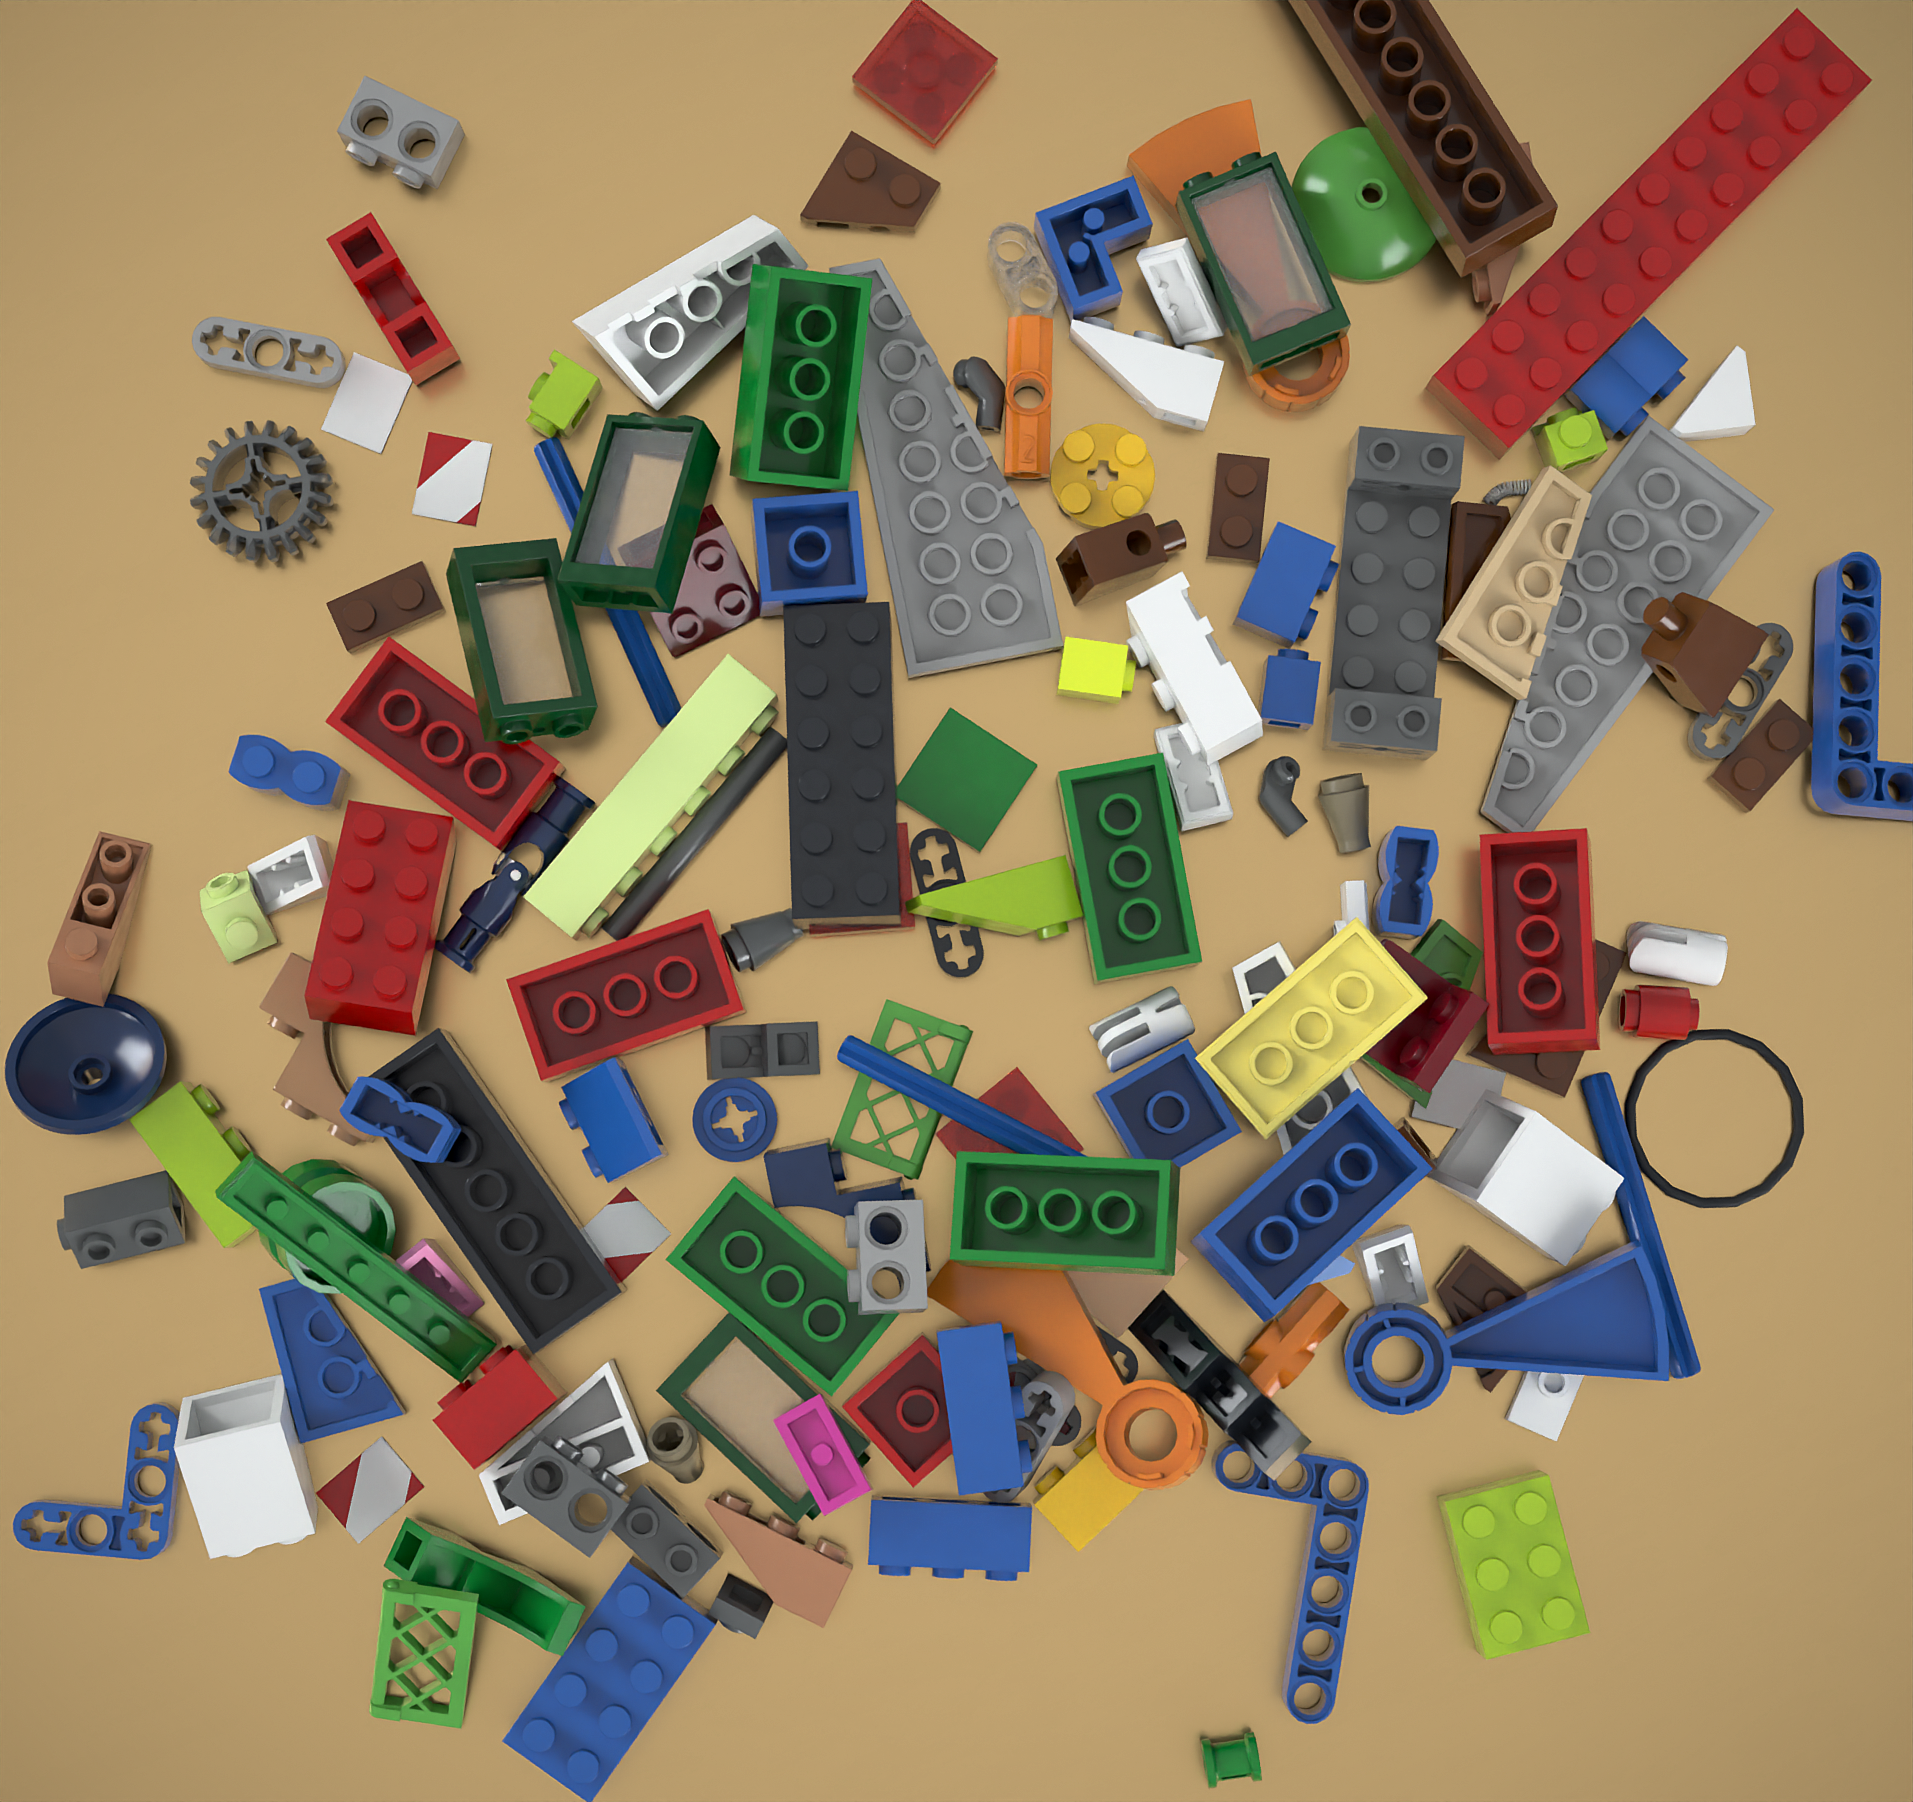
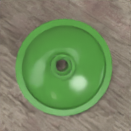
M1367 127L1347 129L1329 136L1316 145L1301 162L1291 187L1329 273L1355 282L1384 281L1407 272L1418 264L1430 251L1437 238ZM1366 188H1373L1380 194V200L1376 203H1369L1364 200L1362 191Z

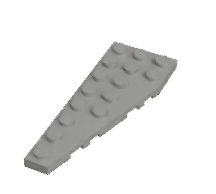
M879 258L829 268V273L873 278L857 417L908 678L1063 649L1043 542L1035 528L1030 524L1019 504V500L1011 486L1006 482L993 459L991 451L955 388L950 384L938 363L935 353L929 343L926 342L883 262Z
M1650 416L1642 422L1590 491L1592 497L1572 559L1567 560L1560 585L1563 587L1557 606L1552 607L1544 631V635L1547 637L1541 655L1536 657L1529 678L1532 683L1527 698L1517 700L1480 810V813L1507 833L1531 832L1535 830L1653 673V670L1641 656V647L1653 631L1643 621V613L1647 605L1659 597H1664L1672 602L1675 596L1681 592L1707 600L1774 511L1772 507Z

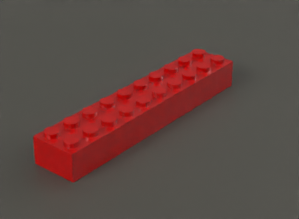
M1796 8L1432 376L1425 388L1500 460L1857 99L1872 79Z

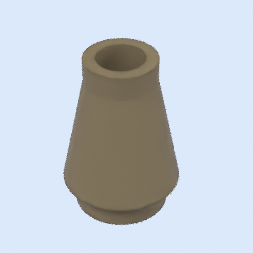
M1362 773L1341 775L1320 781L1322 793L1318 797L1338 842L1339 852H1352L1371 847L1369 840V785H1364Z
M667 1417L657 1421L651 1427L646 1440V1451L649 1458L673 1475L680 1483L688 1484L696 1481L703 1472V1463L700 1459L698 1436L694 1426L684 1419Z

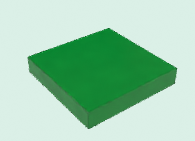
M950 707L897 786V800L980 854L1038 765Z

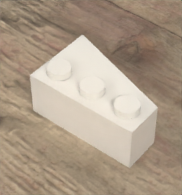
M1181 571L1126 601L1132 636L1126 640V643L1138 666L1142 668L1148 664L1157 681L1151 685L1164 710L1168 711L1174 708L1183 724L1177 727V730L1191 755L1200 752L1208 766L1262 737V719L1231 661H1226L1210 633L1214 629L1207 616L1201 618L1189 599L1187 587L1190 585Z
M613 1359L604 1364L579 1388L479 1474L499 1525L527 1514L526 1511L501 1493L539 1440L544 1436L554 1441L559 1435L574 1444L584 1453L580 1462L596 1473L603 1467L617 1476L651 1460L646 1451L647 1439ZM544 1461L536 1466L534 1472L535 1480L542 1489L552 1491L560 1488L563 1474L558 1465L553 1462Z

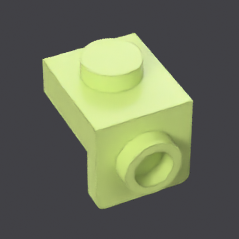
M247 870L237 874H221L210 880L206 887L200 890L201 912L228 964L277 943L276 933L254 892L253 881Z

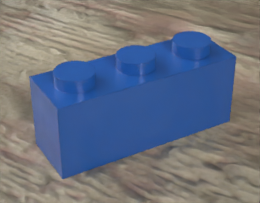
M1001 1321L936 1330L959 1496L1024 1487L1022 1473L1033 1471L1028 1440L1018 1441L1015 1419L1025 1418L1021 1385L1010 1387L1007 1365L1018 1364L1013 1331L1003 1333Z
M872 1495L868 1565H879V1574L889 1576H910L911 1567L932 1568V1576L938 1578H964V1569L986 1570L985 1579L1016 1581L1018 1572H1029L1031 1503L1023 1502L998 1503L981 1500Z

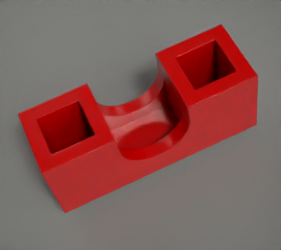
M371 212L326 238L415 385H418L460 359L451 341Z

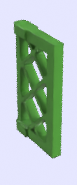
M886 999L870 1045L894 1056L920 1044L933 1072L928 1075L953 1086L974 1031L969 1030L965 1025L959 1026ZM895 1019L911 1024L917 1039L888 1052L885 1045ZM918 1027L930 1033L922 1036ZM938 1035L954 1040L945 1067L937 1070L925 1044V1041ZM859 1072L831 1148L841 1149L842 1152L904 1174V1177L907 1179L918 1180L942 1114L929 1108L926 1117L919 1120L909 1097L902 1094L914 1122L885 1135L872 1106L900 1094V1092L893 1090L869 1101L867 1093L873 1078ZM865 1109H868L880 1138L867 1144L851 1139L859 1114ZM917 1127L920 1134L910 1160L894 1155L888 1140ZM883 1143L886 1151L875 1148L874 1146Z
M387 1579L383 1582L372 1693L369 1705V1714L371 1716L393 1721H400L402 1719L461 1729L464 1719L479 1594L418 1585V1582L400 1579ZM396 1603L412 1605L419 1612L399 1622L395 1617ZM442 1610L460 1612L459 1628L453 1630L437 1613ZM427 1619L443 1637L424 1648L408 1630ZM398 1637L414 1653L397 1664L390 1659L392 1639ZM451 1645L456 1650L454 1670L448 1673L432 1655ZM420 1662L438 1678L421 1689L403 1673ZM393 1679L409 1696L405 1698L387 1696L388 1681ZM445 1687L451 1692L449 1706L432 1703L427 1698Z

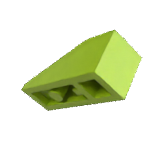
M1066 855L924 893L905 902L907 912L1017 936L1036 931L1039 941L1069 932L1067 922L1083 916Z

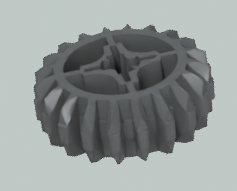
M270 420L266 421L262 435H259L253 421L245 422V436L242 438L239 437L233 428H226L224 431L225 436L230 443L222 447L215 440L209 441L208 447L216 456L212 461L205 457H198L196 464L207 474L206 476H194L190 479L192 487L205 491V493L190 499V504L194 509L206 510L197 518V524L202 529L214 527L210 533L209 540L215 545L222 544L228 539L226 552L233 557L240 554L245 547L246 558L250 562L256 563L260 558L262 548H264L267 558L271 562H277L280 556L278 547L280 545H284L285 549L292 556L298 554L299 549L294 539L301 535L305 541L313 543L316 537L307 528L308 525L313 522L318 526H325L328 521L323 514L316 511L317 506L329 507L333 505V498L330 495L318 492V490L328 488L333 484V478L329 474L317 473L327 464L326 459L322 454L309 456L315 446L314 443L307 437L296 443L297 431L291 426H287L279 437L277 424ZM264 452L277 453L291 459L296 463L301 476L290 478L287 474L274 475L270 473L269 465L264 459ZM244 459L245 472L243 476L234 483L226 484V490H223L225 479L231 469ZM260 475L272 489L265 492V500L262 501L264 509L260 506L261 503L251 495L259 491ZM302 493L294 513L284 523L276 527L279 524L278 512L280 507L289 500L297 499V494ZM234 505L237 509H252L254 518L259 522L260 531L244 530L231 524L223 507Z

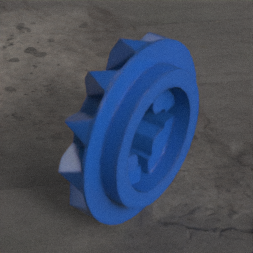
M740 1077L721 1079L708 1086L699 1096L693 1110V1129L700 1145L712 1156L729 1162L746 1161L763 1152L773 1139L777 1129L776 1107L770 1095L759 1084ZM731 1097L732 1104H736L740 1112L748 1111L750 1113L757 1111L758 1115L750 1117V1120L743 1124V1142L739 1141L738 1135L734 1134L732 1128H713L712 1124L719 1123L720 1119L727 1116L726 1107H728L726 1098Z

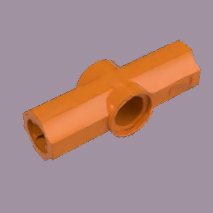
M1040 315L1008 317L1004 476L1017 479H1037L1050 476L1051 402L1053 396L1052 318H1045ZM1026 386L1034 387L1042 394L1043 401L1035 408H1023L1014 399L1016 391Z
M1320 1282L1308 1285L1278 1320L1276 1318L1272 1319L1257 1334L1245 1349L1243 1354L1246 1356L1240 1361L1239 1365L1272 1398L1280 1388L1285 1389L1301 1374L1315 1356L1313 1352L1315 1348L1334 1330L1341 1319H1344V1316L1350 1309Z

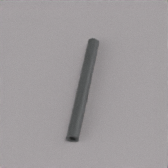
M772 727L764 733L601 928L616 941L627 938L784 752L787 748L786 738Z

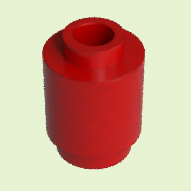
M1636 985L1634 990L1623 989L1619 1002L1620 1030L1632 1032L1633 1037L1686 1040L1689 1030H1696L1698 1027L1699 1000L1691 998L1689 988Z

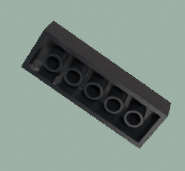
M889 602L783 606L792 920L795 929L902 926Z
M437 1028L368 1076L383 1079L399 1086L410 1096L413 1102L438 1107L451 1115L460 1125L462 1130L443 1163L421 1162L412 1159L395 1148L388 1137L383 1138L532 1354L540 1352L627 1291L447 1030Z

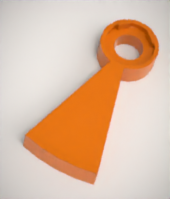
M1251 99L1219 106L1187 118L1157 134L1129 154L1127 167L1188 238L1189 236L1175 206L1178 192L1184 190L1183 183L1205 172H1211L1213 177L1232 170L1231 164L1237 159L1253 152H1260L1261 154ZM1265 183L1197 210L1230 287L1258 319L1250 332L1254 342L1321 315L1320 309L1316 304L1306 301H1288L1269 193ZM1346 335V337L1317 348L1320 358L1319 369L1307 379L1299 381L1288 379L1279 374L1274 366L1249 376L1243 363L1244 374L1247 375L1246 380L1251 390L1272 408L1282 411L1289 410V412H1304L1315 408V406H1320L1328 401L1336 392L1349 367L1350 347L1348 336Z
M949 1259L927 1288L928 1297L973 1325L1001 1321L1003 1333L1013 1331L1016 1351L1047 1371H1054L1063 1375L1073 1387L1103 1405L1097 1419L1095 1437L1098 1452L1103 1462L1107 1464V1468L1115 1477L1143 1489L1163 1490L1164 1488L1168 1489L1182 1484L1202 1464L1206 1454L1205 1448L1208 1446L1209 1432L1207 1422L1204 1420L1205 1416L1199 1404L1186 1392L1167 1382L1151 1379L1138 1380L1127 1384L1067 1271L962 1266ZM1157 1409L1166 1412L1173 1419L1177 1429V1440L1175 1447L1169 1455L1161 1460L1149 1462L1142 1460L1135 1454L1130 1445L1129 1433L1131 1425L1139 1415L1145 1411Z

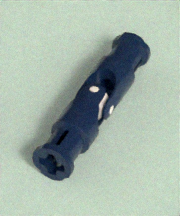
M557 776L554 780L556 788L541 809L528 815L494 862L491 874H496V876L471 892L459 909L462 914L443 940L437 939L435 942V949L470 974L475 969L473 961L491 937H498L511 920L518 893L521 892V896L526 894L570 839L567 834L585 809L592 810L596 805L593 800L560 776ZM529 842L535 844L541 851L540 867L534 875L528 872L522 863L513 861L508 857L512 850L522 843ZM473 928H475V931H474L473 934L470 936V938L467 940V942L464 944V946H463L462 948H459V946L462 944V942H463V941L465 940V938L468 936V934L470 933V931H471Z

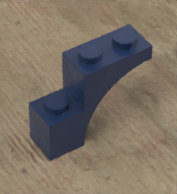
M830 1138L767 1150L763 1156L774 1208L787 1206L812 1207L826 1210L845 1218L848 1215H854V1207L858 1202L917 1200L914 1188L905 1189L903 1177L840 1189L839 1181L847 1180L846 1167L841 1149L832 1150ZM877 1217L870 1223V1234L876 1242L888 1245L896 1242L898 1227L888 1217ZM925 1241L926 1272L931 1271V1264Z

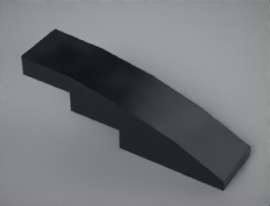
M1162 1290L1128 1327L1129 1331L1183 1391L1195 1399L1223 1432L1234 1439L1255 1464L1274 1481L1312 1442L1243 1368L1165 1290Z

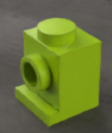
M554 349L549 357L554 370L550 375L543 372L529 392L528 399L532 400V403L529 406L531 413L526 422L548 438H552L557 432L569 440L603 387L597 376Z
M1577 408L1567 409L1548 417L1546 423L1531 429L1544 466L1551 465L1561 473L1596 462L1608 450L1594 410L1582 413V411H1577Z

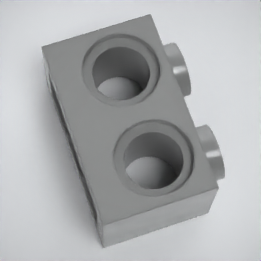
M364 76L337 129L341 140L347 146L345 152L349 156L369 166H374L377 160L394 168L392 172L394 177L418 189L421 188L423 183L438 189L465 136L459 120L367 76ZM384 117L388 119V126L381 134L369 136L363 133L364 125L371 118ZM430 139L435 142V148L429 156L425 158L410 156V149L416 141Z
M923 1199L858 1202L854 1207V1215L845 1217L846 1247L856 1248L857 1268L847 1271L848 1301L858 1302V1315L923 1313L928 1308ZM877 1217H888L893 1220L898 1227L896 1242L888 1245L876 1242L870 1234L871 1221ZM887 1270L893 1272L898 1277L901 1289L897 1297L884 1299L874 1292L872 1278L876 1272Z

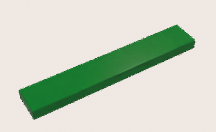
M251 1151L215 1190L216 1196L220 1201L458 1382H463L497 1345L495 1338L255 1152Z

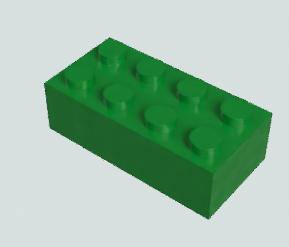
M752 265L729 476L747 481L848 491L873 278L768 265Z
M1163 752L1058 771L1056 780L1078 898L1083 912L1082 919L1094 984L1199 965L1202 962V956Z
M957 1151L950 1260L962 1266L1175 1276L1181 1168L1171 1160Z
M734 1176L665 1259L831 1397L900 1314L858 1315V1302L848 1301L847 1271L850 1269L737 1176ZM873 1288L874 1292H875L879 1297L886 1299L885 1297H883L880 1293H878V1292Z

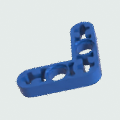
M153 1403L141 1408L133 1417L130 1427L122 1506L56 1500L33 1501L21 1507L15 1515L13 1532L17 1541L25 1548L38 1551L138 1560L151 1559L164 1552L170 1545L174 1526L180 1468L174 1444L180 1416L179 1411L166 1403ZM156 1412L161 1413L162 1422L170 1424V1433L160 1435L157 1452L169 1450V1458L166 1459L159 1456L140 1458V1449L148 1451L152 1449L153 1433L144 1430V1423L153 1420ZM146 1466H156L165 1475V1488L157 1496L144 1494L138 1486L137 1478L139 1472ZM135 1502L145 1506L163 1504V1513L159 1511L151 1513L150 1528L153 1531H159V1539L150 1542L147 1549L142 1548V1540L140 1538L133 1537V1529L143 1526L146 1510L134 1511ZM39 1510L44 1511V1520L61 1523L66 1521L64 1511L71 1512L72 1514L66 1527L68 1543L61 1541L65 1531L60 1530L47 1531L42 1534L41 1539H37L36 1530L27 1528V1520L36 1517ZM94 1514L100 1516L107 1525L106 1537L100 1544H88L79 1534L80 1522L86 1515Z

